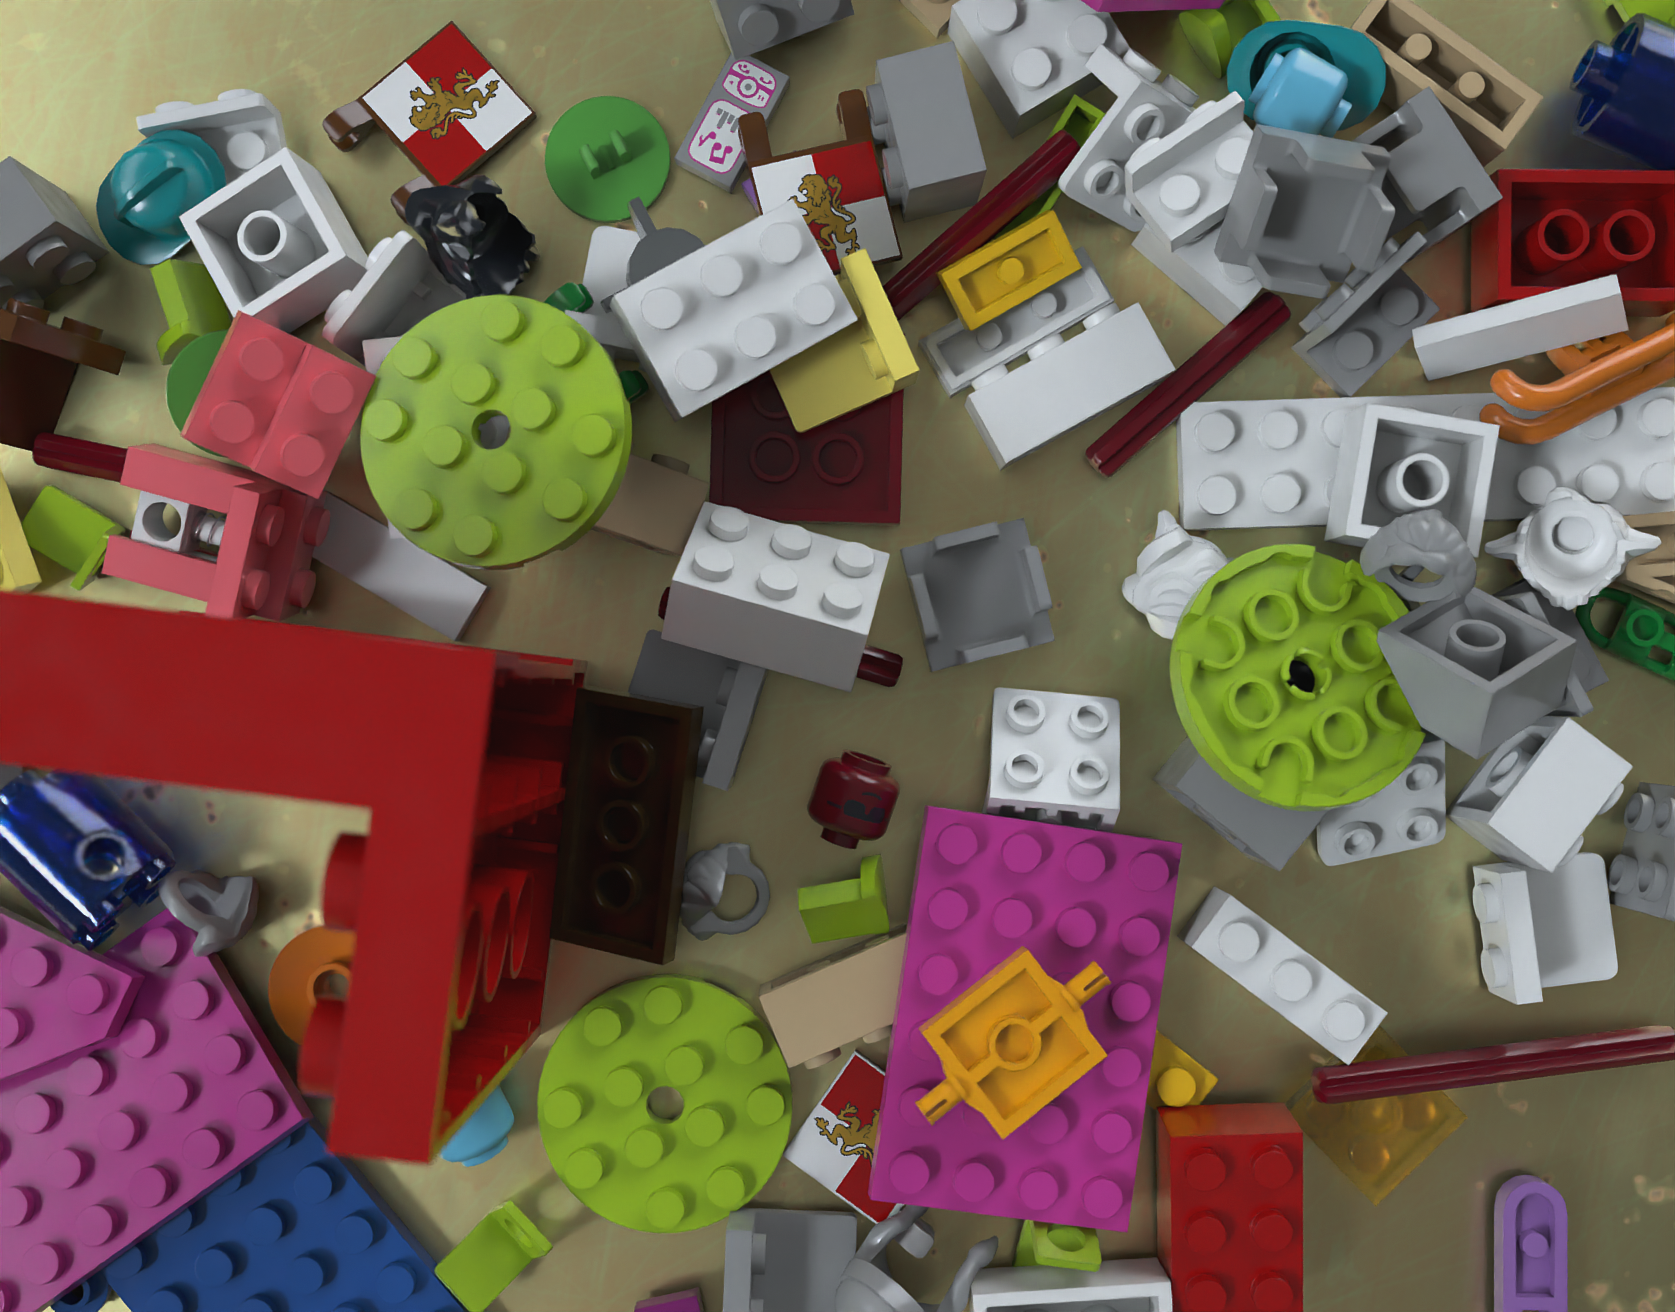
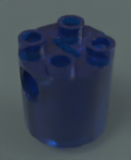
M1636 13L1623 25L1609 45L1595 40L1580 59L1570 82V90L1582 94L1572 123V135L1654 170L1675 171V26L1645 13Z
M32 769L21 773L0 790V873L72 945L80 942L88 951L94 950L117 930L120 924L115 919L133 903L140 909H143L160 896L159 883L176 865V861L173 859V851L97 775L53 770L44 777H41Z

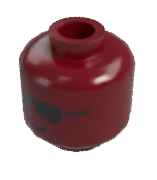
M847 749L843 750L841 758H829L822 763L807 804L809 816L814 822L823 826L820 835L822 839L844 848L857 849L859 840L874 841L884 836L900 794L898 782L889 775L892 768L890 764L875 757Z

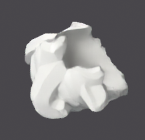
M1556 487L1547 494L1545 506L1531 511L1529 516L1519 523L1516 532L1510 533L1498 540L1487 542L1484 550L1494 557L1514 561L1530 586L1541 592L1545 598H1548L1551 606H1561L1566 611H1569L1577 605L1587 604L1589 597L1598 595L1602 589L1615 581L1623 573L1630 560L1638 555L1654 551L1662 542L1657 536L1631 529L1625 522L1622 514L1609 504L1591 503L1585 496L1580 495L1573 489Z
M1162 510L1158 513L1155 539L1137 557V572L1124 580L1122 585L1123 596L1138 611L1146 615L1153 631L1163 638L1173 640L1178 620L1192 595L1208 578L1234 559L1226 558L1221 549L1214 543L1200 537L1188 535L1168 511Z

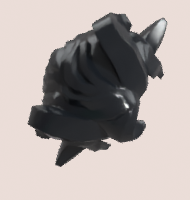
M473 175L456 185H442L414 191L408 198L404 210L406 221L425 241L429 259L443 275L447 283L455 284L466 294V299L490 295H509V293L516 289V285L525 281L524 273H529L530 271L528 261H539L540 259L539 251L534 245L536 243L535 235L529 232L515 215L508 212L504 201L496 196V194H502V189L495 181L485 175Z

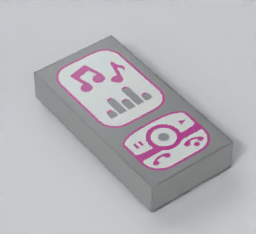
M731 52L674 157L676 164L732 193L747 165L738 137V118L743 114L760 112L764 117L767 128L790 85V77L750 55L735 61Z

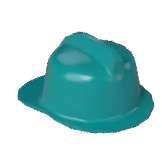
M1299 20L1266 22L1249 31L1234 48L1227 67L1229 93L1231 94L1236 91L1245 101L1244 114L1254 120L1253 112L1256 104L1249 101L1248 98L1275 53L1285 57L1293 49L1303 48L1329 62L1347 75L1348 84L1342 99L1352 104L1351 109L1337 131H1343L1363 122L1378 106L1386 87V65L1378 46L1362 32L1340 25Z
M163 130L149 136L133 149L125 152L114 168L108 173L98 192L96 203L98 222L108 244L124 259L140 265L160 264L175 256L191 241L179 216L226 186L225 169L216 151L197 135L183 130Z

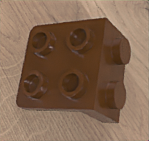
M9 298L6 309L0 308V443L33 451L35 438L39 433L48 432L54 434L77 363L119 375L126 351L100 342L103 329L65 316L61 327H57L47 323L50 311Z

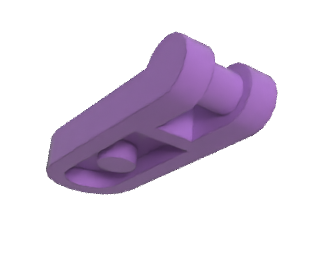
M1526 1174L1512 1177L1503 1183L1496 1194L1494 1204V1312H1523V1310L1568 1312V1222L1565 1200L1558 1190L1539 1177Z

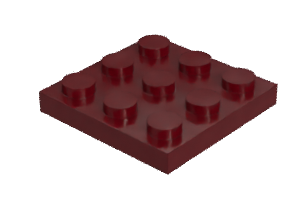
M769 370L712 401L709 503L734 507L744 513L780 523L900 526L904 389L804 433L796 431Z

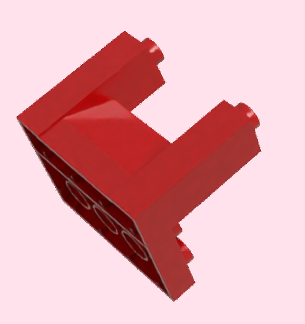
M0 589V763L371 809L368 834L341 831L335 838L329 852L322 883L321 918L324 928L333 931L355 933L347 997L324 994L319 996L307 1021L300 1054L299 1083L302 1093L310 1096L333 1098L326 1153L430 1166L540 1036L553 940L549 937L576 688L585 686L588 661Z

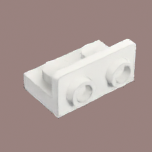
M249 89L225 91L218 95V101L198 105L184 101L167 102L158 105L155 108L156 113L136 117L138 131L147 138L163 130H183L201 137L216 151L225 169L226 185L284 147H287L280 111L263 94Z
M1236 91L1218 102L1209 101L1202 104L1191 113L1184 125L1163 139L1152 138L1136 149L1125 165L1126 197L1170 253L1176 251L1226 216L1253 135V131L1243 120L1245 101Z

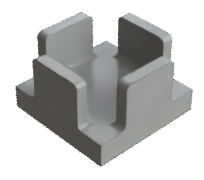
M1430 86L1407 100L1392 115L1352 140V142L1384 147L1392 156L1381 185V192L1395 208V214L1385 241L1415 221L1423 222L1428 230L1427 233L1422 235L1427 241L1406 263L1460 230L1503 198Z
M1256 124L1214 253L1220 262L1250 267L1265 289L1326 299L1331 287L1329 281L1344 283L1352 263L1357 270L1372 272L1395 214L1394 206L1381 192V185L1392 156L1384 147Z
M1024 518L997 524V521L936 536L932 541L900 549L930 672L1055 641L1048 615V610L1053 608L1046 577L1037 545L1031 546Z

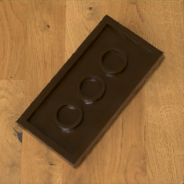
M590 685L576 688L550 939L662 966L674 961L704 706Z

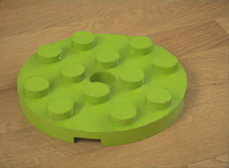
M490 295L462 300L432 313L417 323L403 335L381 363L366 397L362 414L361 454L363 467L372 494L384 515L404 537L419 548L449 562L474 569L507 570L525 567L524 563L542 558L557 549L563 551L576 543L598 522L610 506L621 485L630 456L632 441L630 403L626 401L621 380L615 369L616 365L608 352L583 326L564 312L540 301L519 296ZM506 415L511 427L509 438L505 444L497 449H485L481 442L479 425L481 423L486 424L488 420L495 416Z
M1281 544L1263 547L1239 556L1214 573L1192 595L1178 620L1173 636L1170 653L1171 689L1178 715L1189 739L1208 765L1225 781L1251 798L1271 806L1295 811L1331 810L1363 800L1391 784L1414 759L1426 733L1421 732L1422 727L1377 643L1378 630L1409 613V610L1385 582L1377 581L1375 574H1372L1371 577L1364 575L1360 563L1352 559L1345 563L1329 555L1315 552L1316 546ZM1292 660L1301 661L1312 670L1315 677V686L1312 693L1301 691L1295 685H1288L1287 680L1290 679L1289 667Z
M653 974L640 976L616 984L596 995L569 1020L556 1038L544 1063L539 1082L537 1098L539 1129L548 1158L559 1178L569 1191L593 1212L618 1225L643 1232L678 1233L692 1231L709 1226L728 1217L730 1211L739 1210L762 1189L773 1174L786 1147L790 1132L793 1110L791 1075L774 1032L763 1017L740 996L736 997L718 986L705 982L702 978L690 975ZM668 1086L674 1088L683 1098V1111L673 1120L661 1118L648 1108L649 1094L658 1087Z

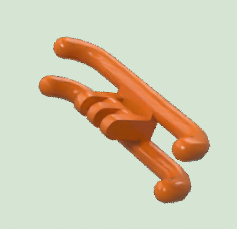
M1672 313L1666 319L1665 327L1635 342L1624 332H1619L1546 351L1551 362L1565 375L1546 385L1527 383L1508 369L1496 371L1490 379V386L1501 399L1511 406L1526 411L1549 412L1534 419H1521L1507 412L1499 404L1491 403L1481 409L1479 413L1480 421L1500 425L1499 439L1514 444L1534 445L1551 440L1675 378V313Z

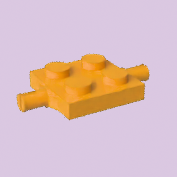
M1021 946L921 1025L918 1029L938 1054L943 1073L947 1077L920 1100L915 1101V1104L933 1126L937 1120L964 1100L968 1105L983 1113L999 1136L1004 1139L1108 1056L1088 1030L1084 1013L1080 1006L1104 987L1111 984L1107 975L1103 974L1104 971L1093 960L1090 962V965L1066 984L1062 985L1048 976L1029 950Z

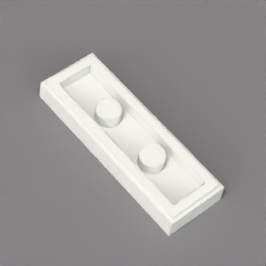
M1083 246L1074 251L1082 267L1078 271L972 331L965 330L960 319L957 318L919 340L918 345L949 399L972 386L971 382L982 374L1002 364L1007 366L1026 355L1027 351L1040 342L1056 334L1064 333L1083 322L1093 313L1115 301Z
M1616 274L1419 326L1412 329L1414 346L1427 380L1431 381L1627 331L1629 328Z
M327 491L324 509L330 511V524L320 547L315 546L312 557L451 640L459 642L491 587L442 558L419 548L407 538L390 539L388 526Z

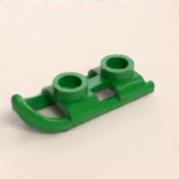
M1605 587L1598 595L1589 597L1587 604L1577 605L1575 616L1590 642L1675 682V635L1664 631V624L1675 629L1674 613L1631 593L1610 587ZM1597 598H1603L1625 606L1612 638H1607L1600 634L1591 622L1590 614ZM1653 645L1672 654L1669 664H1664L1648 656Z

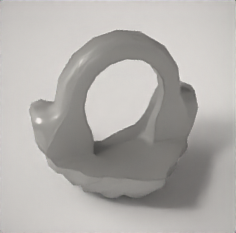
M1435 509L1396 517L1393 522L1381 527L1375 535L1370 537L1360 554V565L1364 575L1371 577L1375 573L1377 581L1385 582L1399 598L1408 601H1439L1451 595L1453 591H1455L1457 597L1462 598L1471 592L1476 582V563L1467 542L1463 540L1457 528L1444 519L1440 511ZM1421 565L1435 574L1442 575V577L1434 582H1412L1395 573L1392 566Z
M738 842L719 843L711 850H702L695 853L686 862L680 918L682 919V925L698 940H708L716 933L734 935L746 932L758 924L766 913L770 900L769 882L762 870L750 862L751 849L748 844ZM726 874L747 876L756 887L757 898L755 905L749 914L740 920H721L711 911L719 904Z
M174 870L169 872L159 883V894L164 905L184 925L198 932L192 948L195 957L208 956L213 952H219L224 948L234 946L252 928L259 900V888L256 879L252 876H225L218 879L200 870L191 872Z

